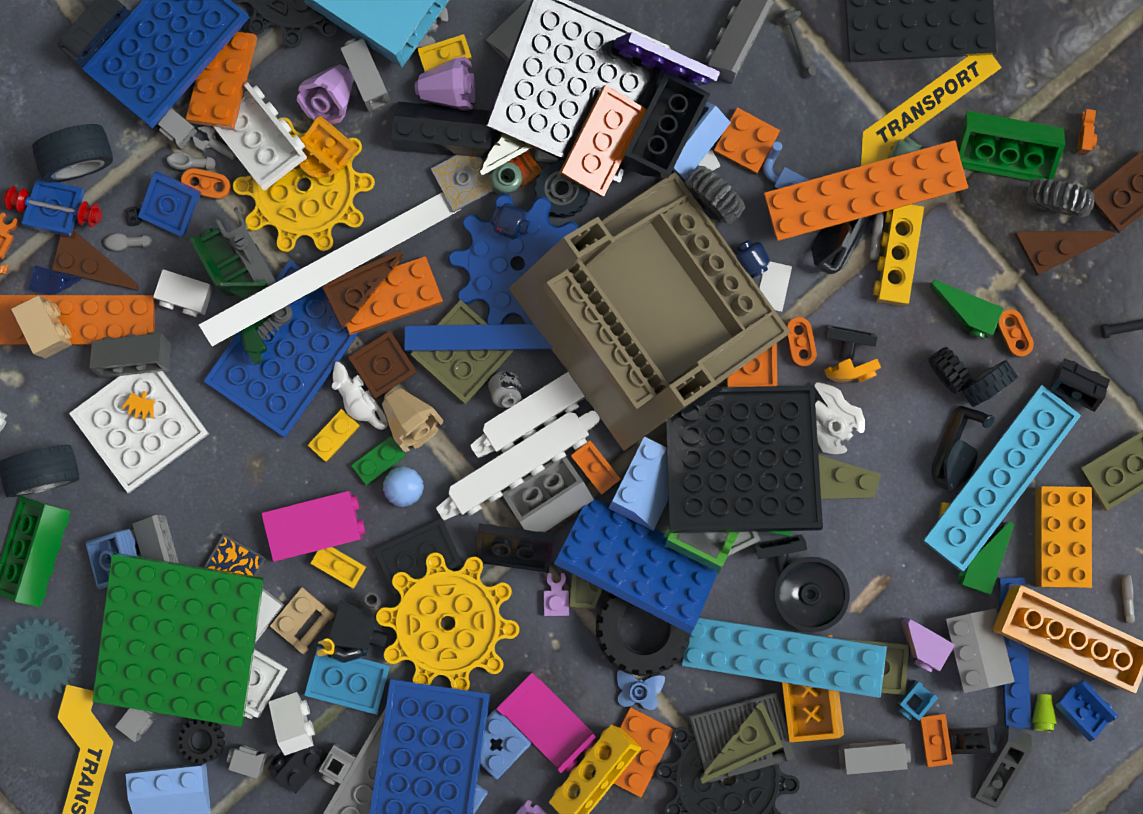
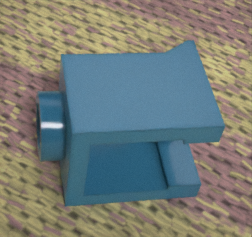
M917 680L912 683L897 704L901 706L899 712L908 720L914 717L920 721L938 697L930 693ZM913 694L922 700L915 710L906 703Z

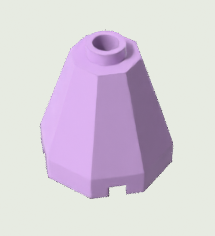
M466 57L454 58L420 74L418 81H415L416 95L420 96V99L425 102L462 111L473 110V105L470 103H475L476 92L474 73L468 72V68H472L471 61Z
M341 64L335 65L302 82L299 86L298 91L300 93L297 96V102L307 117L314 120L315 117L322 116L331 125L340 123L343 120L354 81L350 69Z

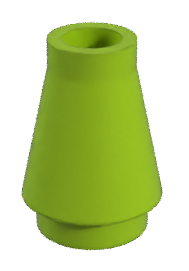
M1037 695L1031 723L1034 724L1035 731H1054V725H1057L1052 695Z

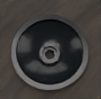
M804 557L793 561L781 572L775 585L774 598L780 615L789 625L801 631L820 632L831 628L842 619L849 605L850 589L845 575L834 563L819 557ZM809 589L814 591L812 599L806 597V591Z

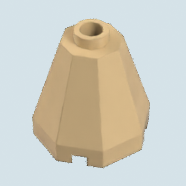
M393 389L384 396L385 400L382 406L393 438L404 452L410 451L409 446H413L415 449L421 447L436 435L439 430L436 425L438 422L442 425L443 419L433 407L403 389Z

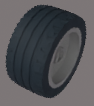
M83 124L64 128L41 137L32 145L37 168L42 180L45 182H64L96 173L113 162V155L104 128L98 124Z
M69 444L36 449L0 461V478L2 479L1 482L6 497L44 492L79 480L76 458L72 446Z

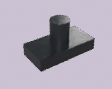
M828 324L825 331L826 338L842 340L839 357L847 360H854L857 343L876 347L878 338L875 333Z
M802 534L753 544L758 560L770 557L775 558L778 572H782L791 563L790 553L807 550L806 540Z
M993 726L948 729L951 755L997 752Z

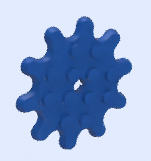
M507 194L498 195L495 199V208L498 206L502 207L505 203L514 205L512 198ZM546 197L536 198L532 207L526 211V220L530 221L525 235L520 234L515 240L495 233L491 220L484 221L475 214H469L463 219V228L469 232L472 238L471 245L467 249L451 251L448 261L453 267L465 269L469 275L468 283L459 289L457 293L458 300H462L466 305L477 300L484 301L489 308L486 317L488 325H503L506 318L510 315L521 317L523 324H533L509 288L564 236L579 228L575 222H567L561 226L551 224L548 218L551 202ZM516 256L522 257L525 261L524 268L519 271L513 269L511 265L512 259Z

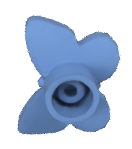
M618 670V686L623 690L618 695L619 704L629 707L637 702L647 710L655 709L658 706L656 694H659L665 682L664 675H655L645 680H638L632 674L630 675L622 670Z

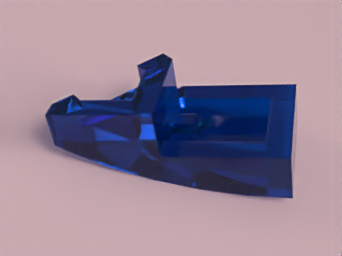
M35 265L29 290L47 295H56L79 282L81 277Z

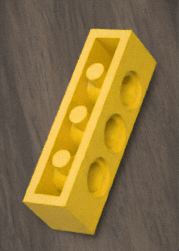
M907 205L886 211L885 222L888 223L887 232H883L881 247H884L883 256H879L877 271H881L879 281H875L873 295H877L876 302L903 307L909 304L923 218V206ZM897 224H902L906 227L907 234L905 236H901L896 232L895 227ZM892 249H900L903 252V259H894ZM888 273H896L899 276V283H890Z
M610 725L609 728H606L601 733L597 743L586 752L585 758L581 763L571 770L564 784L555 790L554 796L549 803L559 814H589L642 748L624 729ZM611 750V755L608 758V752ZM594 770H596L595 775L592 778V773ZM580 788V793L577 797L576 794L578 789Z

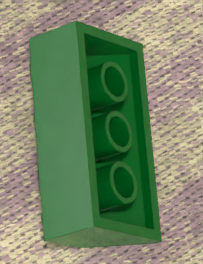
M966 111L958 143V152L963 169L1028 181L1038 178L1053 180L1065 147L1064 128Z
M24 496L19 497L0 558L1 596L14 602L41 607L42 601L46 596L49 578L54 571L57 553L61 548L64 530L69 523V510Z

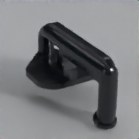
M872 215L853 220L850 225L842 223L822 229L811 247L814 265L826 274H835L842 270L849 261ZM835 255L832 263L830 264L828 260Z
M959 406L954 410L932 463V479L935 485L952 491L971 476L977 461V450L963 440H960L968 419L981 423L984 428H989L995 420L993 415H988L982 411L965 406Z

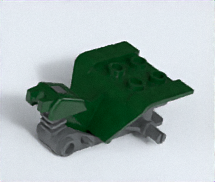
M235 207L234 211L242 224L239 228L227 233L217 217L215 221L220 230L216 229L214 231L213 228L202 232L199 235L200 237H191L189 240L219 291L225 296L237 295L242 300H245L273 285L276 281L258 251V246L256 243L254 244L249 235L246 222L238 208ZM227 241L231 242L237 254H235ZM289 304L241 330L244 352L249 354L255 366L264 361L261 354L268 350L263 339L270 340L269 333L273 336L276 335L272 331L273 329L279 332L281 326L292 321L293 312Z

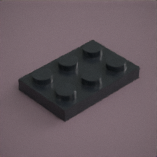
M443 519L374 549L394 595L399 593L392 584L394 575L398 572H405L414 579L423 578L427 573L426 559L431 553L441 554L449 570L463 564Z
M479 523L476 557L481 559L483 564L549 573L554 534Z

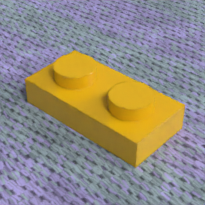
M464 34L418 48L425 72L454 58L466 57L468 60H472Z
M341 409L308 446L325 462H328L357 431L360 425Z
M334 547L318 550L310 563L353 589L367 568Z

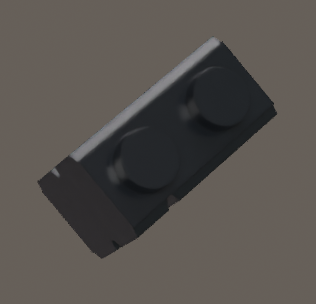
M1064 358L1054 373L1049 391L1095 412L1106 396L1110 379L1096 371H1091L1079 365L1075 361Z

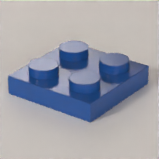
M156 171L153 173L138 217L173 234L184 237L201 191Z

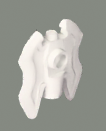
M818 382L815 384V388L828 405L826 406L819 400L815 403L818 444L823 453H845L847 448L845 445L842 446L840 442L845 439L849 441L853 437L851 433L853 431L852 428H857L856 431L863 433L865 430V419L862 410L850 405L844 399L841 390Z

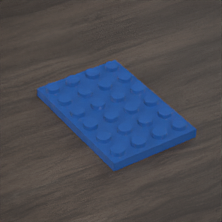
M142 0L82 70L153 129L246 23L250 16L231 0Z
M289 260L275 281L278 282L302 268ZM321 287L289 304L293 312V319L289 324L281 326L279 332L273 329L272 331L276 335L273 336L269 333L270 340L263 339L268 349L265 353L261 354L264 359L263 362L256 366L254 365L249 354L244 352L241 331H239L204 380L205 383L284 438L288 436L334 370L335 362L341 361L360 334L359 332L349 336L346 327L341 329Z
M596 498L591 503L583 506L554 562L555 565L689 634L693 632L717 576L713 569L669 547L666 548L667 538L664 537V533L656 529L651 530L609 509V505Z
M390 679L369 814H473L490 694Z

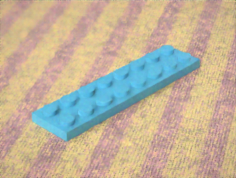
M1040 385L922 542L959 571L964 572L1081 415L1043 385Z
M699 617L692 634H690V643L683 656L682 666L879 698L882 691L887 646Z

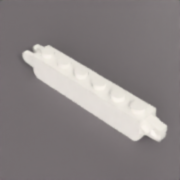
M569 372L485 423L484 434L470 446L478 458L494 451L497 453L502 451L504 453L516 446L514 442L521 438L525 440L535 434V429L543 424L546 427L557 420L556 416L564 411L567 414L579 408L577 403L586 397Z
M595 410L589 411V413L579 418L575 413L571 412L563 415L450 486V496L436 507L438 513L444 521L458 514L464 515L468 513L469 516L475 514L482 509L480 504L486 500H489L490 503L503 496L502 490L509 486L513 490L524 483L522 478L529 473L532 476L537 475L545 469L543 466L550 460L556 463L566 456L564 451L572 446L576 450L586 444L585 438L589 436L587 431L599 423V415Z

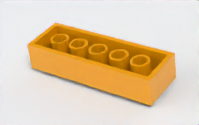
M1010 585L992 631L1119 690L1136 694L1143 677V641L1022 585Z

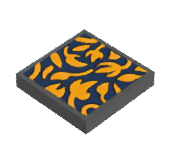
M223 534L204 568L258 576L267 557Z

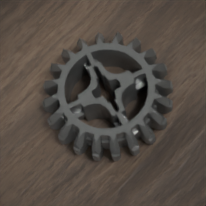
M698 165L688 174L684 181L686 187L696 200L724 223L732 224L745 210V204L735 190L705 166Z
M1038 178L1031 180L1026 193V202L1044 211L1060 215L1086 217L1090 215L1093 208L1095 194L1089 189L1074 184Z

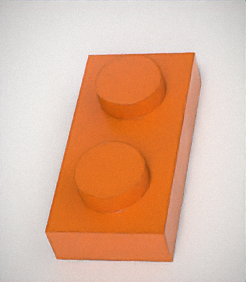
M591 440L571 455L601 495L621 480Z
M946 714L923 716L920 719L926 767L953 764Z

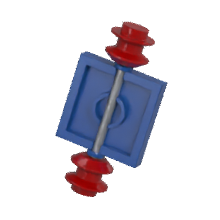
M36 179L30 197L25 188L17 192L15 186H11L9 190H6L3 197L7 210H12L16 207L17 211L21 213L26 209L21 224L30 229L71 237L76 219L79 225H84L87 221L89 226L93 228L96 224L100 223L102 218V210L99 209V205L94 203L92 207H89L87 201L82 202L85 191L83 188Z

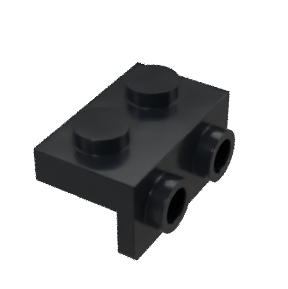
M313 743L314 746L288 755H284L281 752L272 759L268 767L273 778L295 794L328 756L326 751Z

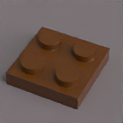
M388 331L349 356L350 361L375 399L417 373L391 331Z

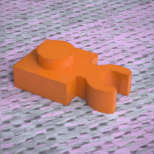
M1085 109V112H1082L1076 154L1087 155L1096 146L1097 134H1094L1095 126H1093L1096 110Z
M5 213L0 214V259L2 260L14 240V237L9 233L14 231L19 223L14 218L11 224H4L7 218Z

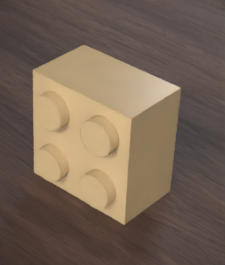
M38 295L11 309L34 355L46 359L72 346L69 340L72 338L71 332L66 324L62 325L59 319L61 312L55 302L51 303L49 299Z

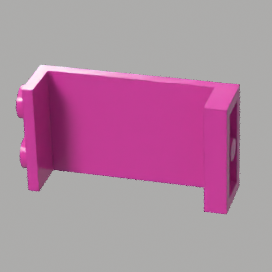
M346 491L261 513L273 562L363 540L362 534H366L363 519L358 520L356 510H359L360 506L357 495L352 496L351 491Z
M533 672L497 707V710L503 716L505 715L557 767L560 773L564 770L569 772L578 763L576 757L582 751L586 754L596 744L593 741L596 735Z

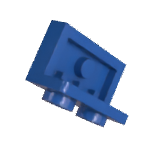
M1085 680L1071 685L1055 704L1058 710L1089 742L1095 740L1104 727L1118 717L1111 705L1105 702Z

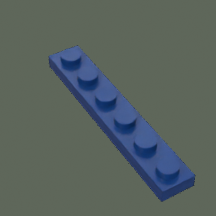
M1025 577L998 578L1000 609L1010 585H1022L1025 587ZM1004 637L1015 681L1003 685L1004 728L1007 729L1008 725L1014 728H1031L1028 647Z

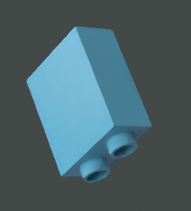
M304 0L306 5L359 40L364 39L366 45L403 68L450 1Z

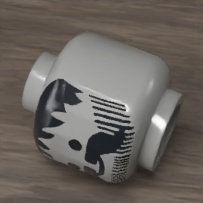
M501 371L489 380L488 388L492 401L496 406L509 408L519 403L522 399V387L519 377L515 373Z

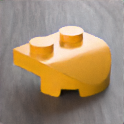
M320 116L317 117L307 133L300 137V140L305 145L302 151L307 158L299 165L304 172L312 177H329L340 172L346 166L358 147Z
M851 359L840 362L833 368H826L824 372L828 379L837 383H846L856 379L861 383L876 376L875 371L880 369L881 366L878 359L854 368Z

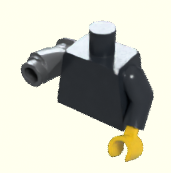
M373 592L365 594L361 600L360 608L340 600L329 639L318 642V644L324 646V649L318 650L317 655H328V657L346 663L357 660L361 656H366L369 644L384 648L388 634L374 630L376 614L381 605L380 597Z

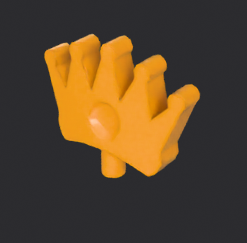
M142 391L141 397L136 393H131L127 401L122 405L123 409L129 405L128 414H132V411L135 410V419L139 418L141 412L143 414L142 419H146L149 412L151 414L150 418L155 417V400L146 399L147 392Z

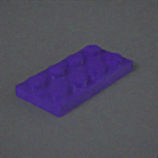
M633 32L616 38L613 48L620 50V55L627 58H638L641 60L642 65L649 68L658 67L663 70V74L668 72L696 87L717 81L720 73L713 68Z

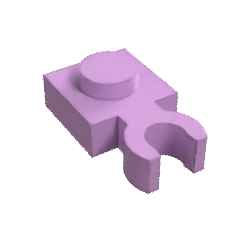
M548 573L547 582L551 586V591H544V616H569V591H562L566 576L564 573H561V581L554 583L551 579L552 574Z

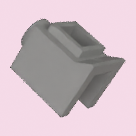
M172 108L158 122V125L161 127L159 131L174 144L176 143L181 150L198 132L194 126Z
M129 708L115 727L132 741L137 742L154 722L153 716L155 713Z
M337 743L333 745L319 772L323 773L321 778L332 785L336 782L342 783L357 757L356 754L353 753L351 755L339 748L340 745ZM333 758L344 764L339 774L328 769Z
M241 745L236 749L231 748L227 757V763H230L228 770L258 779V776L260 777L268 752L258 753V749Z

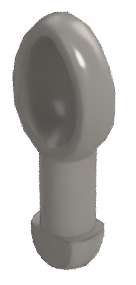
M176 152L167 157L168 165L177 170H187L190 167L211 170L216 165L215 160L211 157L192 158L184 152Z
M883 212L876 214L873 220L870 245L871 260H878L884 221Z
M114 233L107 236L103 244L107 249L118 252L128 247H149L152 244V239L148 235L127 237L122 233Z
M1128 574L1122 578L1121 590L1125 622L1132 624L1135 622L1133 584L1131 575Z

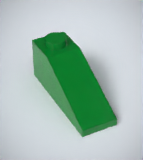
M933 280L930 283L929 288L963 327L971 331L970 335L979 339L993 336L1004 308L938 280Z
M1004 522L989 537L964 572L958 570V585L991 595L1015 523Z

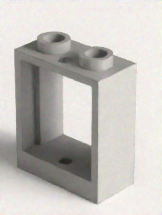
M354 38L344 44L345 46L341 48V51L368 111H374L391 103L364 39L358 40V38Z
M898 739L838 745L840 770L846 775L908 769L907 763L911 762L909 747H905V743Z

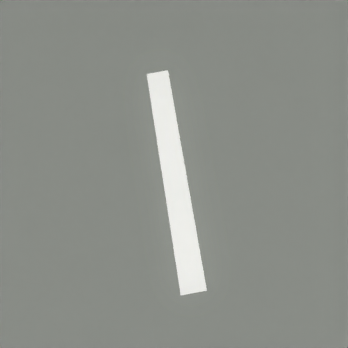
M442 192L199 324L211 346H214L456 212H453Z

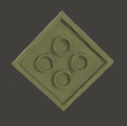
M460 300L438 325L488 324ZM515 350L413 351L411 356L466 405Z

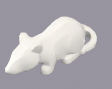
M336 361L333 370L332 388L334 390L338 389L342 395L348 415L355 420L368 421L377 429L383 430L387 428L389 423L380 405L370 390L364 391L361 388L364 385L361 376L357 375L351 379L344 365ZM375 411L378 413L380 421L376 418Z

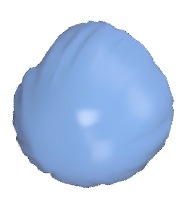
M405 466L396 467L391 470L383 482L385 497L389 502L398 507H407L417 502L424 490L421 476L414 469Z

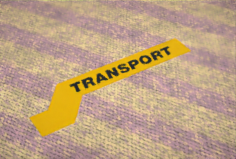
M978 55L966 57L863 131L861 166L888 159L891 147L894 146L897 140L904 139L1002 67L994 56Z
M66 685L57 718L79 746L80 752L62 814H94L113 740L91 712L94 691Z

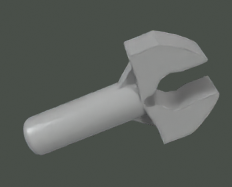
M210 126L198 127V130L207 134L209 141H200L193 136V141L199 150L205 152L207 148H213L231 160L236 158L230 147L216 139L215 134L217 131Z

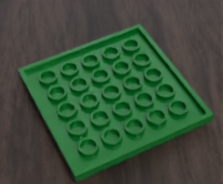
M113 553L92 702L242 727L245 718L264 577Z

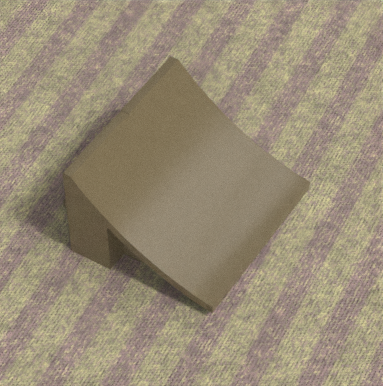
M676 172L621 207L603 221L596 217L564 236L509 288L538 331L553 347L552 350L562 365L566 367L572 379L623 451L791 333L754 280L737 260L734 252Z

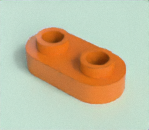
M192 168L186 170L181 177L182 183L201 191L200 196L221 200L226 198L231 191L230 181L222 174ZM194 178L199 179L197 186L191 185V181ZM217 184H223L221 191H215Z
M1013 309L1002 312L997 327L1008 351L1015 357L1028 355L1033 350L1034 342L1022 315ZM1006 318L1012 320V327L1006 326ZM1016 341L1023 343L1022 349L1016 348Z
M796 317L787 324V328L791 332L787 335L792 361L800 367H806L815 361L817 352L811 324L805 318ZM800 326L803 330L802 334H795L794 327ZM801 350L807 352L808 356L806 359L799 357Z

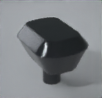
M129 207L126 210V219L129 226H138L142 222V219L138 217L140 212L138 207Z

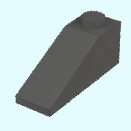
M1008 725L997 744V752L993 753L975 794L976 799L996 808L999 807L1032 751V735Z

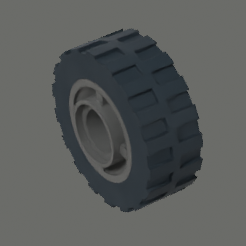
M558 161L552 165H547L539 173L540 175L536 179L535 187L536 198L546 197L551 202L549 213L554 217L559 216L561 218L572 217L577 212L580 213L583 210L582 208L587 205L588 197H590L589 190L559 174L565 161ZM561 184L569 186V191L565 195H558L556 193L557 187Z
M1005 360L980 373L961 392L969 404L975 407L1002 392L1018 378V375L1009 362Z

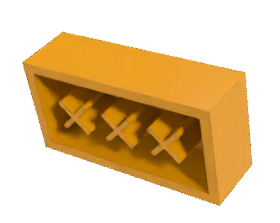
M1035 487V587L1092 588V487Z
M782 682L789 742L835 739L844 735L839 691Z

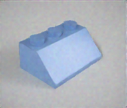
M706 102L671 172L672 174L676 172L680 178L685 180L731 123L716 105Z
M644 437L609 509L654 530L668 501L667 448Z
M206 763L136 770L126 774L127 795L132 814L211 813Z

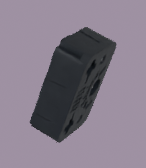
M94 0L60 38L57 47L83 68L131 13L118 0Z

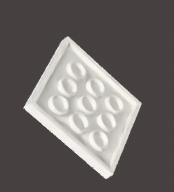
M164 371L119 376L69 413L127 493H131L209 435V432ZM142 391L147 392L146 399L155 400V417L150 418L151 414L149 412L146 416L147 418L142 419L143 414L141 412L139 418L135 419V410L132 411V414H128L129 405L125 409L122 408V405L127 401L131 393H136L141 397Z

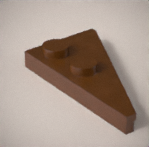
M74 230L71 237L60 235L52 267L53 271L138 291L139 286L132 278Z
M1020 231L1015 234L1036 276L1115 236L1112 231Z
M401 250L343 274L321 286L341 329L348 325L403 259Z

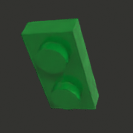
M390 436L351 466L365 485H368L405 458L406 454L394 438Z

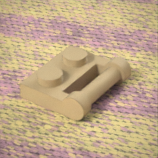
M302 587L270 627L305 655L309 650L308 646L329 621L332 622L336 615ZM318 610L322 615L303 638L299 640L295 635L313 613Z

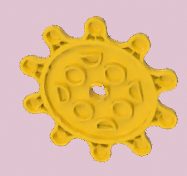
M283 118L292 129L289 132L292 138L297 135L300 139V137L306 134L297 132L292 122L288 118ZM349 138L358 147L357 151L340 172L329 177H312L304 172L298 164L265 191H263L252 175L235 179L233 182L234 191L239 195L253 197L256 203L255 209L245 220L248 228L257 231L266 225L275 226L278 230L277 247L283 252H289L295 247L297 239L304 235L313 238L319 250L327 251L333 246L331 230L335 224L345 223L352 228L360 227L364 217L354 207L353 198L359 192L370 191L375 184L372 175L357 173L352 168L353 159L362 150L361 142L357 138ZM304 178L311 181V186L306 192L300 191L297 186L298 182Z
M431 553L426 559L427 573L423 578L414 579L405 572H398L394 575L392 584L401 594V601L396 607H383L379 609L376 614V620L380 625L393 628L397 634L396 641L385 649L384 658L390 664H396L405 659L412 661L416 667V672L413 676L414 683L430 685L436 676L444 675L449 678L452 688L468 690L470 687L469 673L473 668L482 667L491 674H498L502 671L503 660L496 654L495 644L500 639H513L519 634L518 624L513 620L502 618L499 613L500 605L510 598L512 590L507 583L503 582L492 587L483 585L480 580L483 562L478 557L468 558L462 569L451 571L446 567L444 557L441 554ZM445 616L453 617L455 620L454 627L448 630L442 628L440 624L442 618Z

